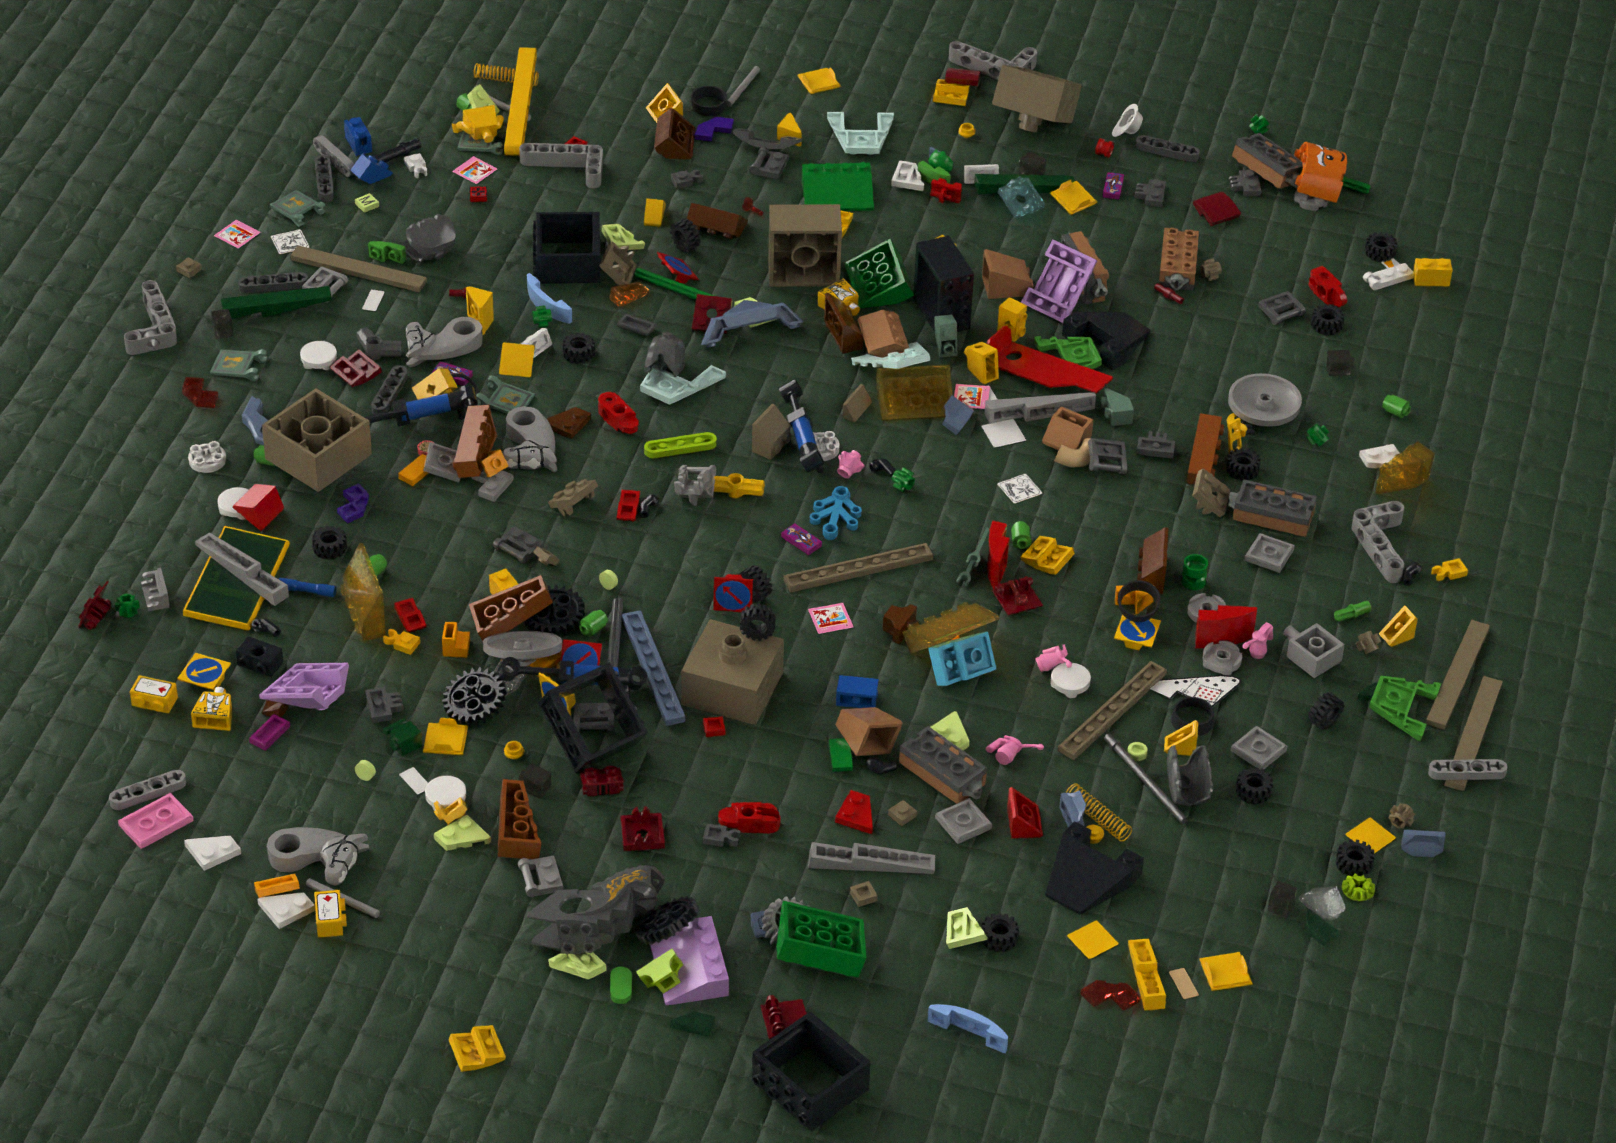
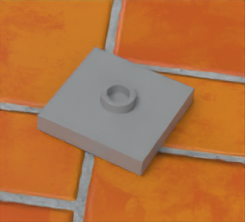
M430 442L423 471L459 482L461 478H458L457 471L453 468V461L457 450Z
M1259 533L1245 555L1244 561L1280 573L1293 553L1295 545Z
M1255 726L1231 746V751L1259 768V770H1262L1284 754L1288 746L1258 726Z
M970 798L935 814V819L957 844L992 829V823Z

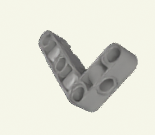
M954 41L949 44V61L970 70L981 71V74L998 80L1002 65L1033 70L1036 67L1037 50L1033 47H1026L1009 61L965 43Z
M147 280L142 283L143 301L153 327L125 333L126 352L130 355L164 349L177 344L176 326L157 282L153 280Z
M1391 501L1356 510L1351 527L1374 564L1390 583L1401 581L1404 562L1399 554L1395 552L1382 529L1395 527L1402 523L1404 505L1399 501Z

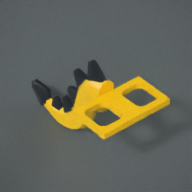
M1234 413L1230 414L1226 420L1229 454L1233 450L1232 444L1235 440H1237V448L1240 450L1242 448L1241 437L1255 433L1254 430H1251L1253 428L1252 425H1246V422L1242 421Z

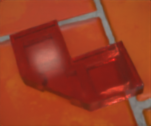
M186 377L182 387V394L196 407L215 408L219 397L218 392L202 390L204 378Z
M1096 980L1082 988L1080 992L1093 1007L1111 998L1125 1011L1141 1001V996L1127 983L1111 984L1106 983L1104 980Z

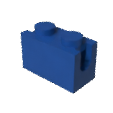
M357 117L351 118L349 121L344 120L345 138L355 155L358 156L372 152L371 135L362 119Z
M839 675L836 706L853 708L876 707L879 679Z

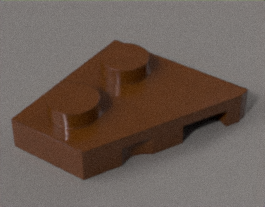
M574 407L549 417L547 420L553 432L572 439L591 420V413Z

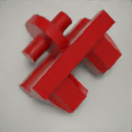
M943 178L931 181L932 189L930 196L939 198L940 203H944L945 200L960 203L961 183L955 182L952 185Z

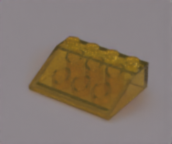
M950 365L911 366L899 369L877 368L876 386L882 421L946 417L944 406L951 395H953Z
M360 543L343 574V584L340 585L342 595H346L345 602L347 608H351V619L356 621V633L361 635L363 641L386 636L382 590L363 543Z
M968 602L958 605V610L952 612L950 608L940 612L941 617L936 618L933 615L925 618V623L919 625V622L907 626L908 630L902 633L910 653H914L1000 618L997 614L977 603L969 605Z

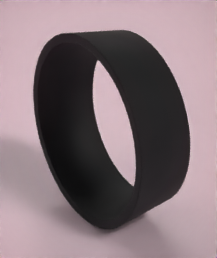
M701 86L691 93L692 108L698 114L714 116L723 112L726 107L727 94L719 87ZM704 97H713L721 100L722 103L716 106H702L697 104L696 101Z
M1142 580L1126 583L1118 594L1121 613L1128 620L1134 622L1150 620L1156 614L1161 602L1160 593L1157 588L1151 583ZM1144 591L1154 598L1156 608L1146 615H1134L1122 607L1121 601L1129 592Z
M1186 697L1175 704L1171 715V723L1176 730L1189 724L1176 713V711L1184 707H1198L1208 712L1211 716L1207 721L1198 723V736L1207 734L1213 729L1214 710L1206 700L1198 697Z

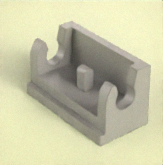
M161 568L143 573V578L152 577L151 580L141 582L148 612L169 608L168 593Z

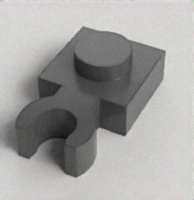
M698 169L693 170L691 173H688L687 170L671 174V180L676 189L693 186V182H702L703 175H700V170Z
M706 824L703 844L723 847L725 842L730 846H738L740 830L733 829L727 831V826Z

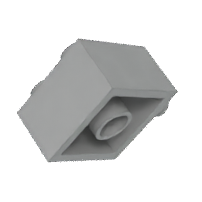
M1316 623L1301 633L1291 625L1284 630L1283 635L1290 639L1287 657L1313 678L1342 661L1345 644Z

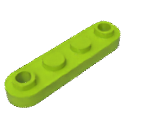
M711 432L652 440L645 443L644 454L654 459L711 450L717 445V437Z

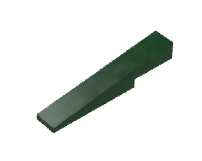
M975 174L974 186L978 195L1009 191L1012 197L1052 192L1059 189L1062 183L1068 180L1074 182L1075 180L1073 176Z
M330 286L223 298L221 303L225 319L230 320L261 312L262 317L331 301L332 296Z

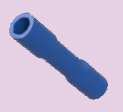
M279 578L280 581L288 585L289 591L309 592L329 597L336 596L337 586L314 584L294 579Z

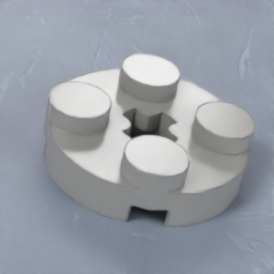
M1297 189L1295 191L1294 200L1300 203L1299 206L1303 209L1316 211L1319 210V207L1323 206L1325 208L1328 205V200L1299 193Z
M1206 593L1197 594L1190 599L1187 614L1197 623L1199 610H1217L1218 605L1226 606V603L1217 595L1212 594V597L1206 596Z
M1219 641V644L1214 645L1212 642L1204 648L1203 666L1206 669L1229 676L1241 666L1242 653L1239 652L1238 646L1231 642Z

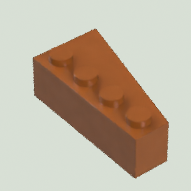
M489 405L468 406L456 456L453 461V468L457 471L458 478L480 477L483 470L480 461L488 457L487 453L491 451L497 438Z
M1200 413L1188 470V484L1195 485L1197 473L1202 468L1215 477L1216 469H1213V466L1217 465L1219 454L1216 453L1217 450H1220L1222 441L1220 435L1223 436L1225 426L1221 424L1222 417Z
M540 575L469 604L477 632L483 642L485 638L491 635L510 631L553 602L548 587Z
M503 779L500 794L497 857L537 859L540 856L541 840L538 838V830L536 824H534L532 809L529 807V799L524 782Z

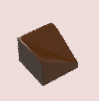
M266 700L262 714L269 717L273 714L282 717L289 708V704Z

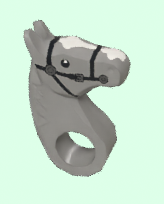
M472 317L455 318L437 335L425 331L418 322L409 323L406 327L408 344L406 356L412 358L406 363L407 366L411 368L427 360L455 358L477 350L481 347L483 341L481 323Z
M517 407L509 411L506 416V433L510 440L520 445L506 448L503 451V455L509 465L507 468L536 470L545 467L552 472H557L555 464L557 462L555 456V436L548 420L537 409L532 407Z
M309 827L281 829L273 833L268 839V860L274 869L290 873L321 860L326 867V882L337 886L344 881L349 870L355 864L358 853L369 849V844H363V842L368 840V836L366 834L344 835L335 831ZM285 848L297 849L296 851H293L291 853L280 852Z

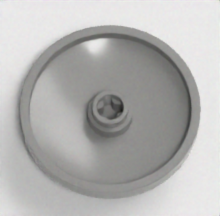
M1260 373L1247 375L1236 380L1229 390L1228 403L1233 413L1248 423L1259 426H1279L1292 421L1299 414L1302 397L1297 387L1290 381L1276 375Z
M504 632L491 635L483 640V651L486 654L502 659L514 657L520 662L548 657L562 650V639L557 635L546 632Z

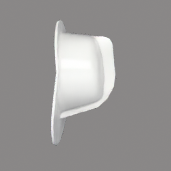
M1131 104L1125 109L1112 131L1113 137L1120 136L1124 132L1134 134L1139 130L1143 117L1138 112L1137 104Z

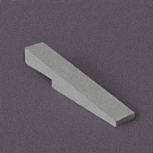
M1091 392L985 400L984 415L990 424L1024 417L1026 422L1049 418L1061 406L1074 412L1095 409L1096 394Z
M210 532L195 541L197 547L275 606L289 597L287 584L262 570L260 562Z
M812 842L809 851L808 868L934 874L935 855L854 843L853 848Z

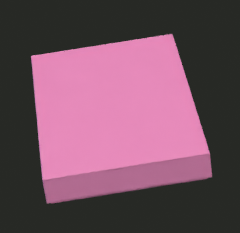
M169 793L118 820V824L138 847L142 849L194 820L192 814Z

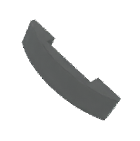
M742 128L733 130V134L739 139L760 148L781 149L802 142V138L784 136L781 137L780 141L754 137V130Z

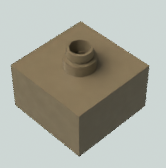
M1002 65L992 105L1020 112L1019 120L1021 122L1019 128L1037 132L1038 125L1042 124L1043 119L1052 122L1072 123L1082 84L1023 67Z
M840 204L769 205V287L830 286L840 281L842 241Z
M317 388L262 424L265 459L317 492L372 455L369 420Z
M710 619L681 671V705L756 725L783 674L784 639L768 636L766 640L762 638V641H758V639L754 641L751 637L749 639L746 638V634L743 635L741 633L740 627Z

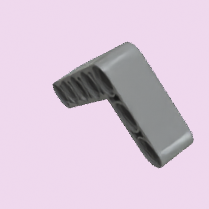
M524 143L519 147L520 163L524 166L585 167L586 186L589 188L601 186L603 148L599 145Z

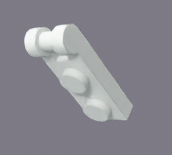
M1406 263L1374 273L1367 272L1364 274L1363 279L1366 283H1370L1369 286L1373 290H1378L1413 279L1414 272Z

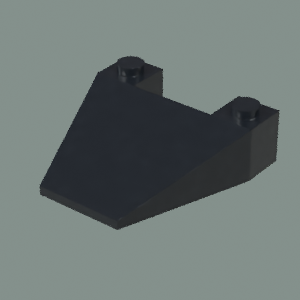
M1075 312L1063 319L1062 336L1065 338L1088 337L1092 334L1104 342L1101 345L1100 357L1102 364L1112 371L1125 364L1150 333L1149 328L1126 312Z
M1074 821L1062 835L1045 896L1081 915L1130 888L1142 875L1144 857L1127 848L1116 861L1090 848L1092 830Z

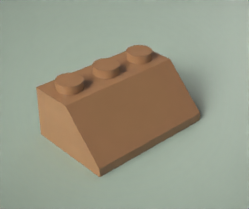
M880 310L857 319L869 354L883 358L887 357L888 353H903L905 349L909 348L899 316L895 312Z

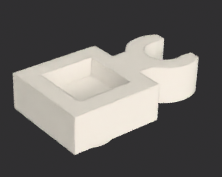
M420 153L404 157L405 165L409 172L414 171L416 178H419V173L427 176L426 162Z

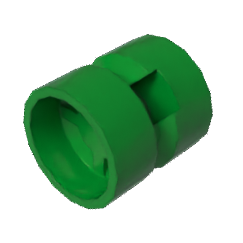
M1191 554L1185 557L1181 580L1185 588L1200 590L1206 585L1208 560L1204 556Z

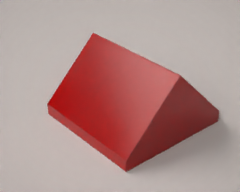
M255 484L232 508L262 531L283 511L284 505L276 486Z
M1010 787L1008 791L1007 812L1011 838L1042 837L1043 831L1039 805L1013 787Z

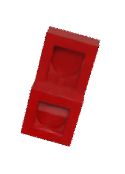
M621 490L617 520L636 521L641 495L640 491Z
M413 598L394 603L395 610L408 633L427 627L420 609L418 610Z

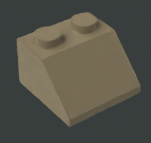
M771 404L752 424V452L770 460L780 453L783 446L788 444L792 437L790 434L791 425L774 404Z

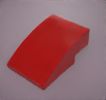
M992 521L990 527L987 555V573L993 589L1001 583L1007 568L1010 539L1006 537L1007 524Z
M1218 605L1217 610H1199L1195 648L1204 649L1212 642L1213 645L1219 644V641L1239 644L1251 639L1255 628L1257 607Z

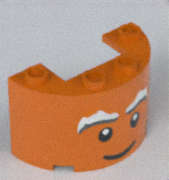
M1304 142L1294 153V156L1300 159L1303 164L1301 175H1298L1295 181L1297 191L1337 203L1343 186V175L1346 173V153L1310 142Z

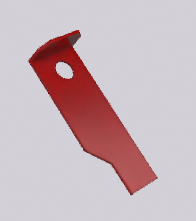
M1006 325L987 341L988 345L998 350V369L1050 388L1077 386L1098 393L1113 379V376L1012 342L1011 329ZM1011 353H1018L1021 355V358L1009 360L1006 356Z

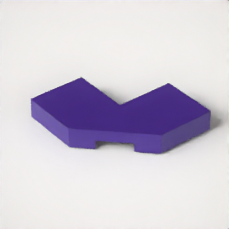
M716 117L699 124L696 129L695 140L712 141L714 132L731 133L734 119Z
M358 483L343 490V496L350 503L337 508V514L347 524L364 516L369 501V493Z

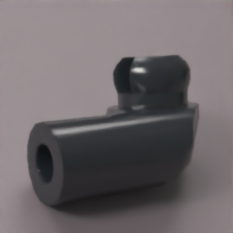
M885 458L874 459L869 464L871 471L885 470L890 477L896 471L893 465Z
M655 494L648 495L640 503V516L642 518L649 516V507L651 505L655 507L659 503V498Z
M1412 562L1403 570L1404 585H1411L1412 575H1418L1422 571V566L1418 562Z
M254 619L252 621V628L257 632H269L274 637L279 636L281 633V629L268 619Z
M875 757L868 758L866 761L867 767L878 775L897 770L895 761L884 763Z

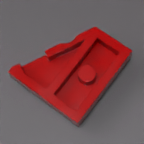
M850 790L835 816V823L872 834L873 823L870 796Z

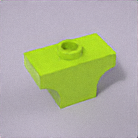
M670 949L636 972L647 988L657 986L664 994L681 983L678 972L684 964L675 951Z

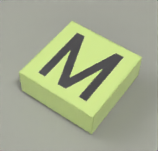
M370 193L355 199V204L364 213L379 207V201Z

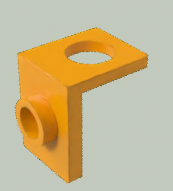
M501 450L489 451L487 453L488 457L480 461L488 478L509 466Z

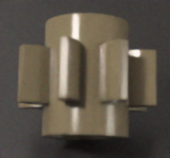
M1214 258L1203 261L1204 265L1200 267L1202 277H1208V281L1219 278L1218 275L1222 273L1220 263L1218 261L1214 262Z
M1370 630L1359 635V641L1355 644L1359 651L1364 650L1365 654L1377 650L1379 648L1377 644L1381 640L1378 633L1373 635Z
M1400 803L1398 807L1393 805L1390 810L1391 814L1388 817L1391 819V823L1397 828L1404 829L1406 825L1410 827L1414 822L1415 813H1413V809L1407 804Z

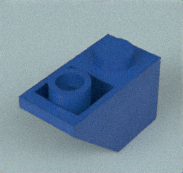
M361 154L351 169L359 179L369 184L393 174L388 169L389 165L382 160L378 162L374 156H366L364 154Z

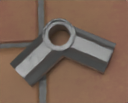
M367 327L361 328L357 332V339L371 360H378L381 357H401V341L382 340L380 337L375 336Z

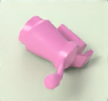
M1266 622L1259 630L1253 632L1252 640L1243 644L1244 649L1249 647L1250 655L1253 658L1262 659L1267 653L1266 641L1273 640V626Z
M1065 644L1062 645V651L1058 645L1042 650L1043 654L1035 658L1041 673L1044 671L1048 672L1058 664L1065 662L1068 668L1072 667V663L1065 658L1068 655Z
M1005 735L1004 738H998L988 745L986 751L992 753L998 749L995 756L996 760L1002 765H1007L1014 760L1016 754L1022 748L1043 750L1044 746L1042 744H1021L1018 739Z

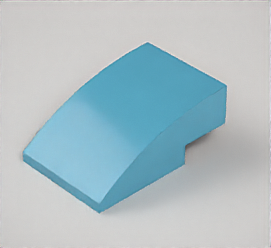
M988 631L961 637L928 648L937 686H947L996 670Z

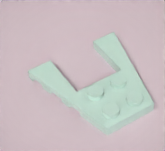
M827 112V119L845 153L873 155L880 153L894 120V113H877L878 130H845L844 112Z
M914 342L908 344L909 348L905 349L903 353L892 352L883 358L866 354L851 359L852 365L861 364V366H868V363H872L873 367L883 366V368L899 369L930 361V355L921 345Z
M661 353L657 363H654L651 372L646 375L641 383L640 391L670 405L725 379L726 372L711 365L690 382L679 376L674 377L672 373L666 371L668 366L664 362V355Z

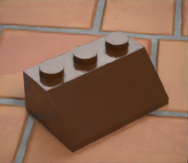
M671 107L657 118L654 149L666 159L690 160L693 155L695 127Z
M691 203L687 219L693 222L692 225H696V230L700 231L701 228L707 229V233L714 235L719 232L723 234V237L732 239L733 236L739 237L748 223V220L739 214Z
M825 293L824 322L843 354L862 350L864 338L859 329L858 322L853 319L851 310H848L845 303L830 293Z
M1166 527L1144 539L1143 547H1139V559L1142 560L1138 561V571L1141 573H1138L1137 580L1151 583L1160 594H1163L1167 565L1169 528Z

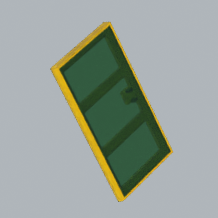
M224 526L219 536L221 540L260 562L261 569L274 577L290 545V542L285 539ZM209 556L183 609V616L248 631L251 629L252 621L256 618L265 598Z

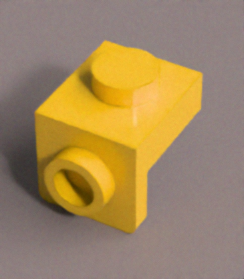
M461 797L445 809L438 801L434 803L435 815L440 821L444 819L447 824H450L455 819H460L468 810L465 801Z

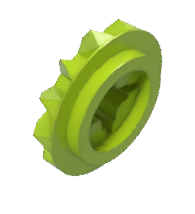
M1355 873L1353 876L1348 875L1346 880H1343L1342 891L1352 900L1366 901L1373 897L1375 884L1372 883L1371 878L1366 879L1364 874L1358 876Z

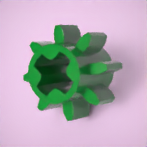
M1256 114L1250 119L1252 123L1249 126L1255 134L1261 133L1263 135L1269 130L1267 126L1270 123L1263 115L1259 117Z
M545 305L537 306L536 311H532L533 323L538 324L539 328L547 327L548 323L552 322L551 310L546 309Z
M1317 423L1307 431L1309 436L1306 438L1312 445L1316 443L1317 446H1321L1329 439L1327 434L1330 432L1324 424L1320 427Z
M904 467L902 471L896 470L892 476L893 487L902 492L905 489L910 490L915 483V478L912 477L914 473Z
M131 594L121 595L117 598V603H115V611H119V616L125 618L133 617L138 613L137 609L140 608L139 600H136L135 595Z

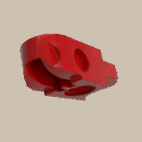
M1319 266L1310 271L1309 287L1318 298L1328 306L1331 304L1341 307L1347 304V296L1341 289L1342 283L1324 266Z
M605 392L599 395L598 413L605 422L616 431L621 430L623 433L632 434L638 431L639 420L636 418V413L619 395L613 392Z
M741 802L731 803V807H725L720 810L718 822L722 826H727V828H738L740 833L770 834L778 831L780 828L781 817L778 809L773 804Z

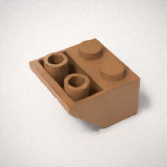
M1061 406L1052 416L1042 443L1057 450L1060 449L1061 445L1075 450L1079 449L1083 440L1092 436L1093 419Z

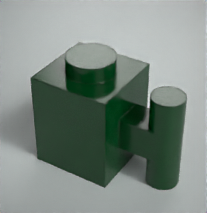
M405 718L383 728L386 736L390 734L391 740H389L391 748L401 756L422 747L421 731L411 721L407 722Z

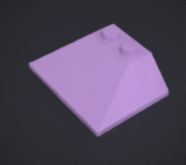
M1052 239L1045 253L1049 260L1035 288L1028 287L1021 303L1063 323V319L1071 315L1097 260Z
M296 663L259 695L260 699L304 708L325 710L344 693L349 664Z

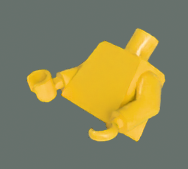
M494 105L463 110V121L452 124L453 133L465 131L475 140L484 139V142L490 143L497 135V130L501 128L504 117L496 115Z

